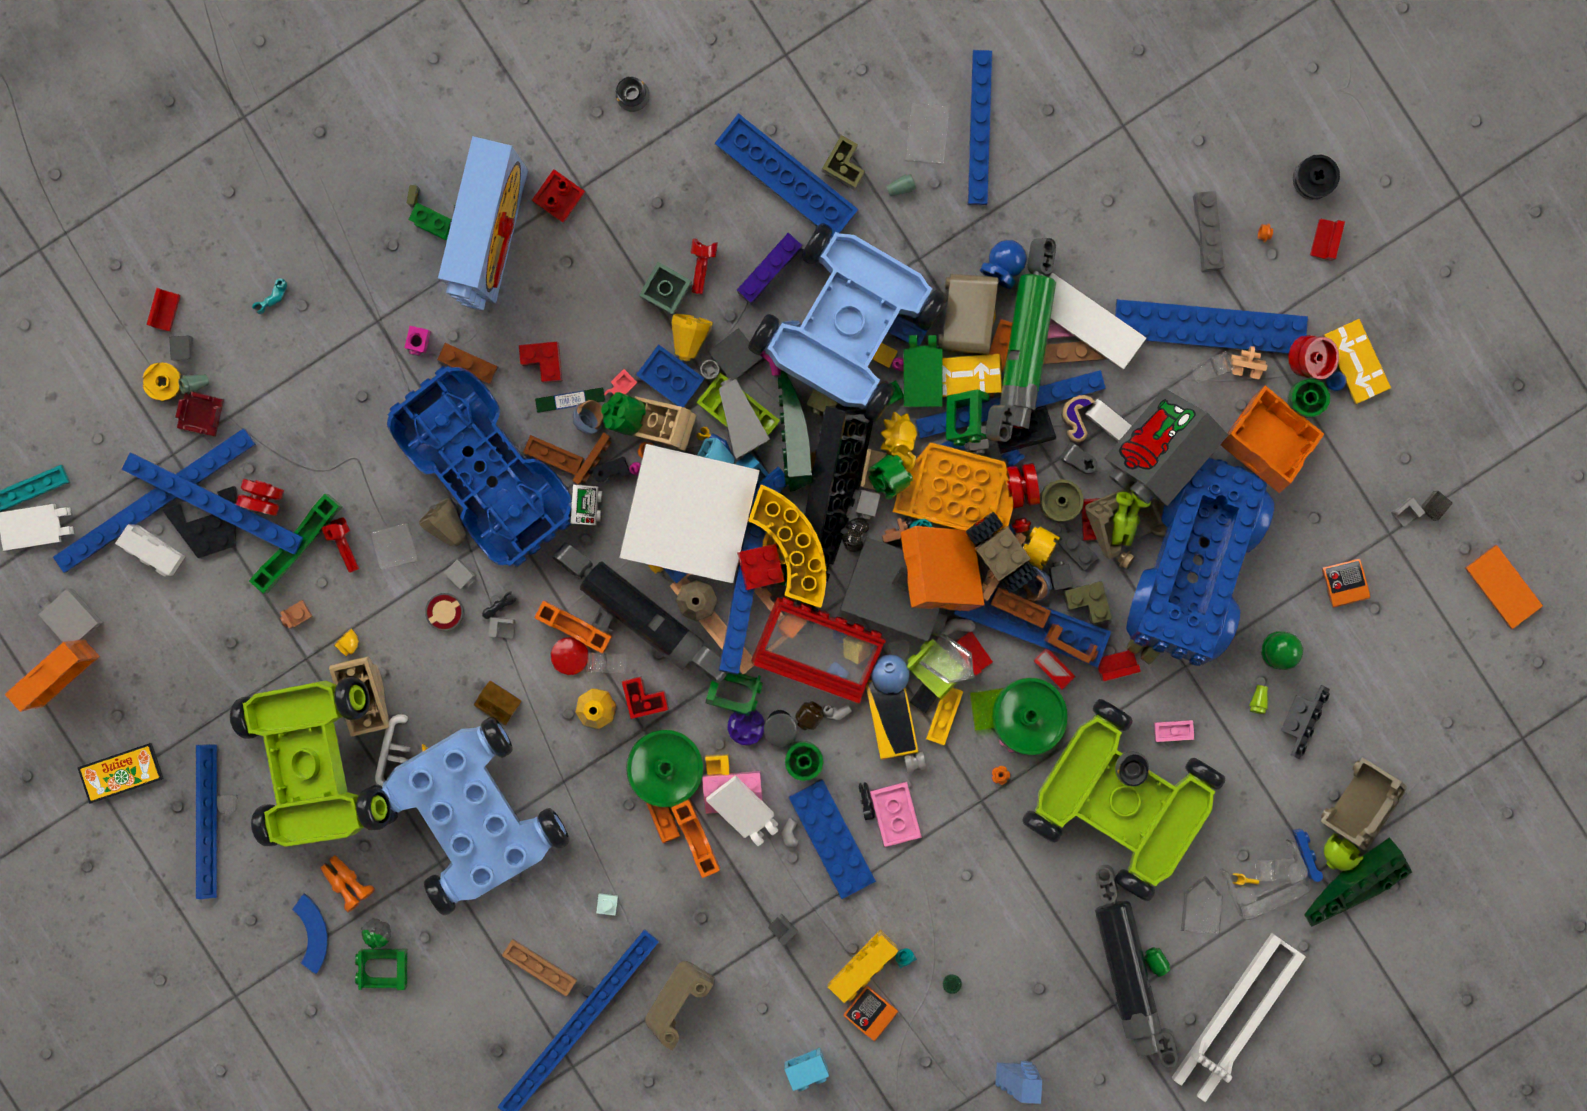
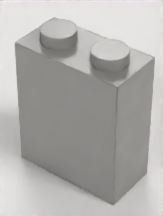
M73 589L60 590L55 595L57 598L52 603L49 601L41 608L42 612L38 614L62 642L83 640L103 623Z

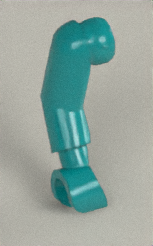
M278 278L275 281L271 295L265 298L263 302H255L252 308L255 309L257 306H262L257 313L263 314L266 307H271L280 302L287 288V282L282 278Z

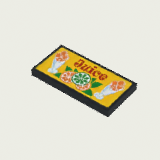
M152 743L77 767L89 804L164 779Z

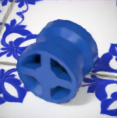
M1018 450L1006 452L1001 456L1007 460L1009 467L1016 465L1025 458L1024 454H1021Z

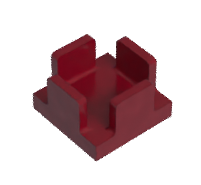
M191 392V394L185 393L183 400L179 399L175 418H178L177 428L216 437L224 399Z

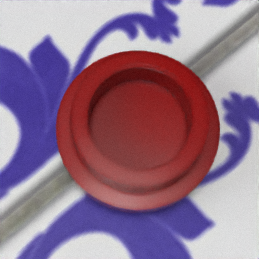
M1026 518L1016 519L1015 523L1012 524V528L1017 533L1030 530L1031 521L1026 520Z

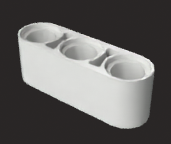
M1098 399L1085 413L1091 421L1117 442L1131 427L1128 422Z

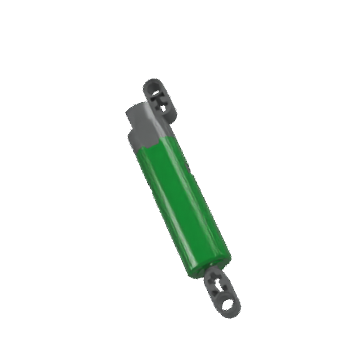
M1038 238L1031 242L1027 264L1028 271L1031 274H1023L1019 279L1000 405L991 406L988 414L986 437L990 441H1008L1012 435V428L1029 429L1031 411H1035L1056 288L1055 280L1045 276V274L1051 273L1054 265L1056 243L1052 238Z

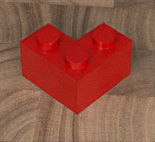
M557 341L519 345L520 364L522 366L540 364L541 382L563 381L560 349Z
M642 676L622 681L630 719L669 710L665 690L646 694Z

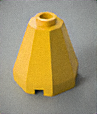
M676 313L673 315L671 322L675 354L681 360L690 361L691 358L694 359L701 349L712 330L713 322L701 317L699 319L694 318L693 315Z
M592 688L579 696L575 713L584 726L600 729L613 721L617 705L608 691ZM591 707H595L597 709V712L595 714L593 713V710H591Z

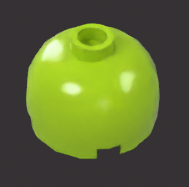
M1333 833L1323 849L1327 860L1326 864L1333 870H1352L1362 861L1363 856H1358L1360 851L1352 842L1346 838L1341 840L1338 838L1340 834Z

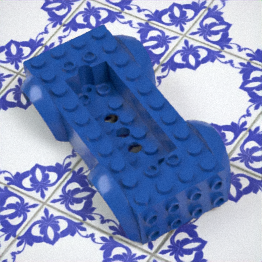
M442 366L435 372L436 376L434 378L424 380L420 384L421 388L419 390L409 392L405 396L406 400L401 404L398 402L389 409L391 412L387 414L389 416L387 427L400 449L414 466L423 474L435 473L463 507L460 516L461 521L487 557L496 565L518 567L526 561L525 556L528 554L533 555L541 549L540 544L544 541L548 543L556 537L555 532L559 529L563 531L571 525L572 497L555 472L537 459H525L499 427L497 421L500 415V408L489 389L466 369L449 366L445 368ZM471 446L474 453L471 457L463 455L464 447ZM478 461H483L485 464V469L482 472L475 470V464ZM490 476H495L498 479L497 486L493 488L487 485V479Z
M1209 457L1168 506L1164 505L1161 520L1167 527L1154 568L1145 569L1142 572L1127 620L1126 630L1130 635V639L1134 640L1135 644L1151 646L1154 651L1160 653L1165 651L1176 659H1187L1190 664L1195 666L1204 665L1218 658L1228 648L1235 636L1240 621V607L1232 598V594L1245 553L1253 550L1261 542L1270 526L1274 513V501L1266 491L1267 483L1255 473L1247 472L1241 466L1234 467L1228 465V462L1224 460H1214ZM1201 537L1209 540L1208 547L1203 548L1199 545ZM1193 557H1201L1202 565L1194 564ZM1193 572L1198 576L1196 583L1188 581L1187 575Z

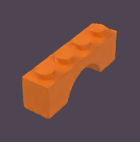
M546 600L541 603L534 617L574 637L602 654L613 637Z
M690 798L672 806L671 809L689 844L701 877L704 878L720 871L719 863Z

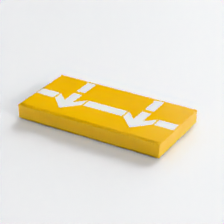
M1360 319L1323 335L1331 339L1338 348L1339 362L1337 366L1340 372L1346 376V386L1355 404L1391 388Z
M1000 354L943 358V397L977 389L988 394L1002 393Z

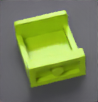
M932 639L931 641H925L920 647L921 651L917 655L913 654L908 659L907 668L942 700L964 677L967 671Z

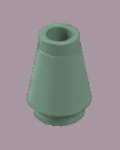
M905 174L890 185H887L890 196L913 192L912 190L916 189V185L912 175Z
M206 374L189 375L179 379L178 384L183 394H191V392L208 386L209 379Z

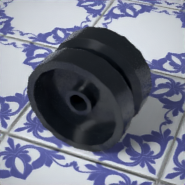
M1322 154L1306 158L1296 167L1293 174V185L1296 192L1309 200H1319L1332 193L1340 180V170L1336 162Z

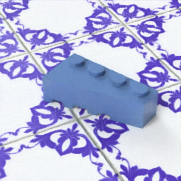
M1021 1061V1064L997 1063L995 1084L997 1087H1001L1003 1091H1007L1009 1095H1013L1021 1103L1041 1104L1042 1078L1036 1066L1032 1065V1062Z

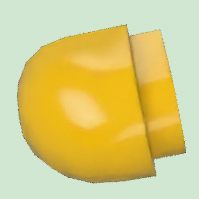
M351 628L334 646L346 657L349 654L352 655L358 647V636Z

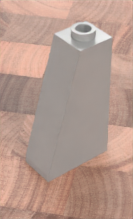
M729 378L721 383L722 387L719 388L734 455L738 459L770 441L737 380L732 381Z

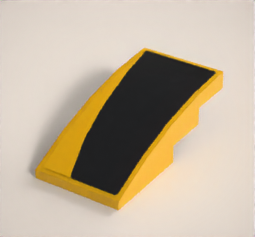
M869 680L866 689L880 759L918 753L906 688L898 693L888 692L886 694L877 690L872 680Z

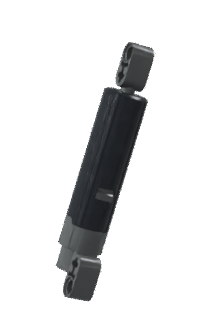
M564 542L553 555V559L573 576L580 580L585 577L580 585L581 591L680 669H688L699 679L705 674L718 684L726 677L727 672L719 671L721 658L709 648L703 646L704 641L603 561L599 562L592 569L593 563L567 542Z
M1101 865L1096 872V881L1100 897L1106 904L1096 908L1095 913L1112 983L1115 986V995L1125 1036L1128 1039H1134L1137 1056L1158 1053L1161 1064L1165 1068H1173L1178 1062V1050L1174 1034L1170 1029H1161L1131 903L1129 901H1117L1119 891L1115 881L1114 870L1109 865ZM1100 871H1108L1110 877L1103 879L1100 876ZM1106 884H1109L1110 892H1114L1112 897H1109L1108 894H1105L1107 891ZM1162 1036H1165L1168 1039L1167 1048H1165V1042L1162 1039ZM1166 1054H1172L1175 1059L1173 1061H1167L1164 1058V1056Z

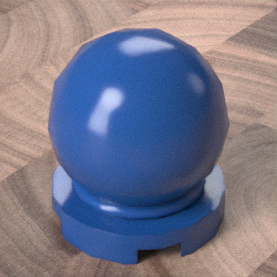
M1014 240L998 242L989 254L990 263H983L980 272L984 276L998 277V285L1011 289L1016 284L1013 277L1019 275L1025 268L1027 262L1026 251L1021 244Z

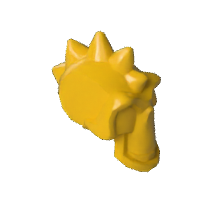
M893 412L891 420L884 419L883 421L886 429L881 432L884 442L880 449L885 450L888 455L893 457L898 455L902 459L905 469L910 471L913 469L916 456L911 453L916 441V428L910 421L907 413L900 416Z

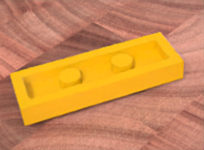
M953 687L942 700H939L926 737L927 740L945 745L963 694L962 690Z

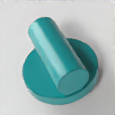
M908 948L901 949L895 956L899 968L917 960L912 950Z

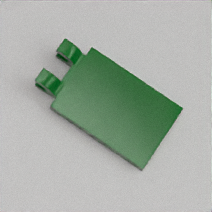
M909 335V349H904V407L943 406V349H937V335H928L929 346H918V335Z

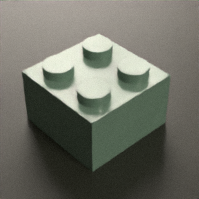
M657 262L639 296L673 316L689 290L692 281Z

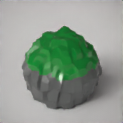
M372 918L361 927L362 939L371 949L381 948L389 942L391 929L387 922H380V919Z

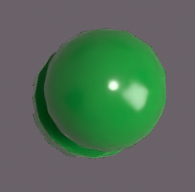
M1276 631L1269 634L1263 640L1261 655L1268 666L1279 670H1289L1300 663L1303 656V646L1296 635L1289 632Z

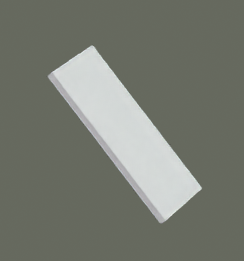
M1051 273L1049 277L1053 278L1056 282L1051 320L1124 370L1145 342L1146 337L1057 275Z

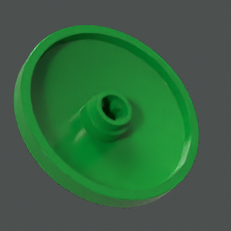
M1022 678L1011 682L999 693L994 703L992 718L995 732L1006 747L1016 753L1037 755L1052 749L1061 740L1066 730L1068 714L1062 695L1053 685L1038 678Z
M672 730L653 731L640 738L632 747L626 764L627 779L634 793L646 803L658 807L675 806L689 799L699 787L703 775L702 757L693 741L682 733Z

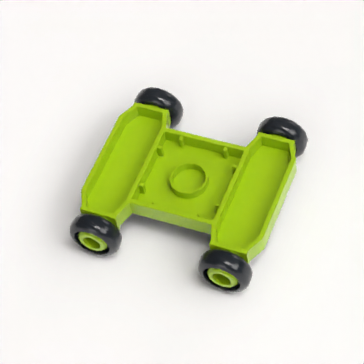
M346 677L339 681L337 685L325 680L257 693L252 697H241L231 706L230 723L238 736L252 739L261 735L264 738L277 805H262L252 815L251 830L259 844L263 846H276L280 844L287 847L346 838L356 835L364 827L368 830H381L387 826L391 818V803L389 797L382 789L378 787L366 788L359 795L347 792L338 738L334 722L342 717L347 720H358L366 715L370 705V697L366 685L359 678Z
M1099 699L1093 706V712L1096 716L1094 715L1091 720L1079 726L1038 791L1036 812L1027 811L1022 822L1040 836L1055 843L1062 836V830L1058 826L1063 828L1075 816L1081 818L1133 851L1128 867L1129 871L1125 869L1120 870L1115 877V881L1140 899L1150 901L1155 894V889L1151 885L1157 886L1159 882L1172 875L1212 811L1213 796L1216 792L1212 788L1216 790L1221 789L1225 783V776L1201 760L1190 758L1185 766L1186 771L1190 774H1187L1185 778L1174 786L1150 770L1144 783L1139 786L1131 787L1124 785L1117 778L1115 771L1116 762L1123 754L1117 750L1122 734L1119 729L1122 731L1128 730L1133 720L1131 716L1111 703Z

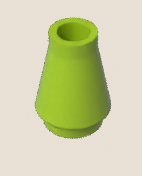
M1257 685L1249 704L1250 712L1265 714L1266 710H1268V687Z

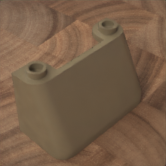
M950 274V277H946L945 289H948L949 294L943 335L939 334L938 346H941L943 351L972 355L989 354L998 277Z
M1131 487L1128 491L1121 489L1085 506L1087 517L1102 553L1108 559L1118 557L1122 552L1121 545H1123V542L1120 545H1113L1111 541L1113 518L1115 513L1119 511V503L1116 501V496L1118 492L1123 491L1132 495ZM1153 498L1149 507L1140 508L1138 512L1140 523L1138 524L1134 540L1149 533H1154L1160 537L1165 536L1167 527L1161 520L1165 504ZM1131 505L1127 508V515L1130 512Z
M1362 757L1353 766L1354 778L1334 808H1326L1323 811L1320 822L1366 851L1403 797L1407 786Z
M682 961L676 966L645 1018L647 1027L665 1047L672 1051L677 1045L680 1035L675 1029L676 1020L674 1018L689 994L698 998L706 996L712 988L715 979L714 976L689 961Z

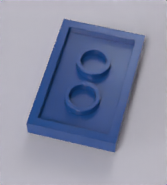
M659 344L636 374V376L680 407H685L705 380L704 377Z

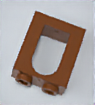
M1052 623L1044 641L1086 663L1095 660L1098 654L1096 650L1098 646L1090 644L1087 652L1084 654L1058 640L1063 628Z

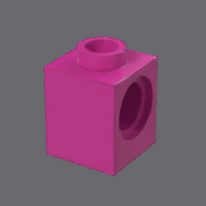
M409 326L405 349L409 350V354L420 356L421 353L426 354L431 331ZM415 337H421L422 343L418 347L413 345Z

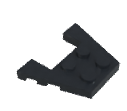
M235 486L217 491L219 496L235 503ZM181 504L162 509L197 558L236 546L235 525L213 514L186 522Z

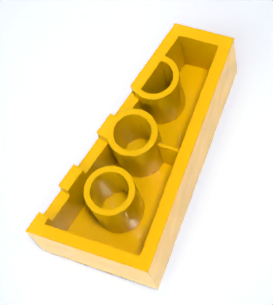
M880 929L827 984V987L843 1003L847 1000L850 1002L857 995L856 992L861 987L864 988L870 982V978L880 972L884 964L898 952L897 945Z

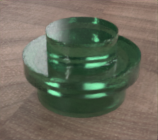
M950 974L943 979V988L947 993L955 994L962 987L961 979L957 975Z

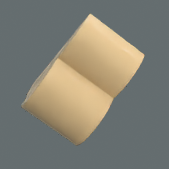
M635 396L636 399L644 403L646 415H642L640 424L643 425L632 436L685 452L697 415L684 407Z
M370 657L330 665L329 670L334 684L337 685L339 681L346 677H357L364 682L369 692L370 705L366 715L358 720H347L345 718L350 736L389 728L381 674L377 665L372 663Z

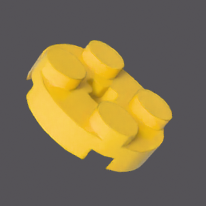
M163 362L154 363L145 370L143 374V389L149 397L167 401L174 398L180 392L178 380L181 379V374L175 366ZM159 377H161V378H165V377H166V379H167V380H166V383H167V384H166L165 386H164V385H161V386L158 385L159 382H160V381L158 380Z

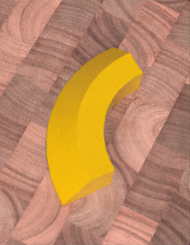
M760 485L748 521L768 532L777 542L783 553L787 566V586L784 595L821 608L826 588V565L818 536L809 520L794 503L775 490Z

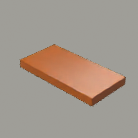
M1494 545L1465 567L1511 629L1515 628L1543 606L1497 545Z

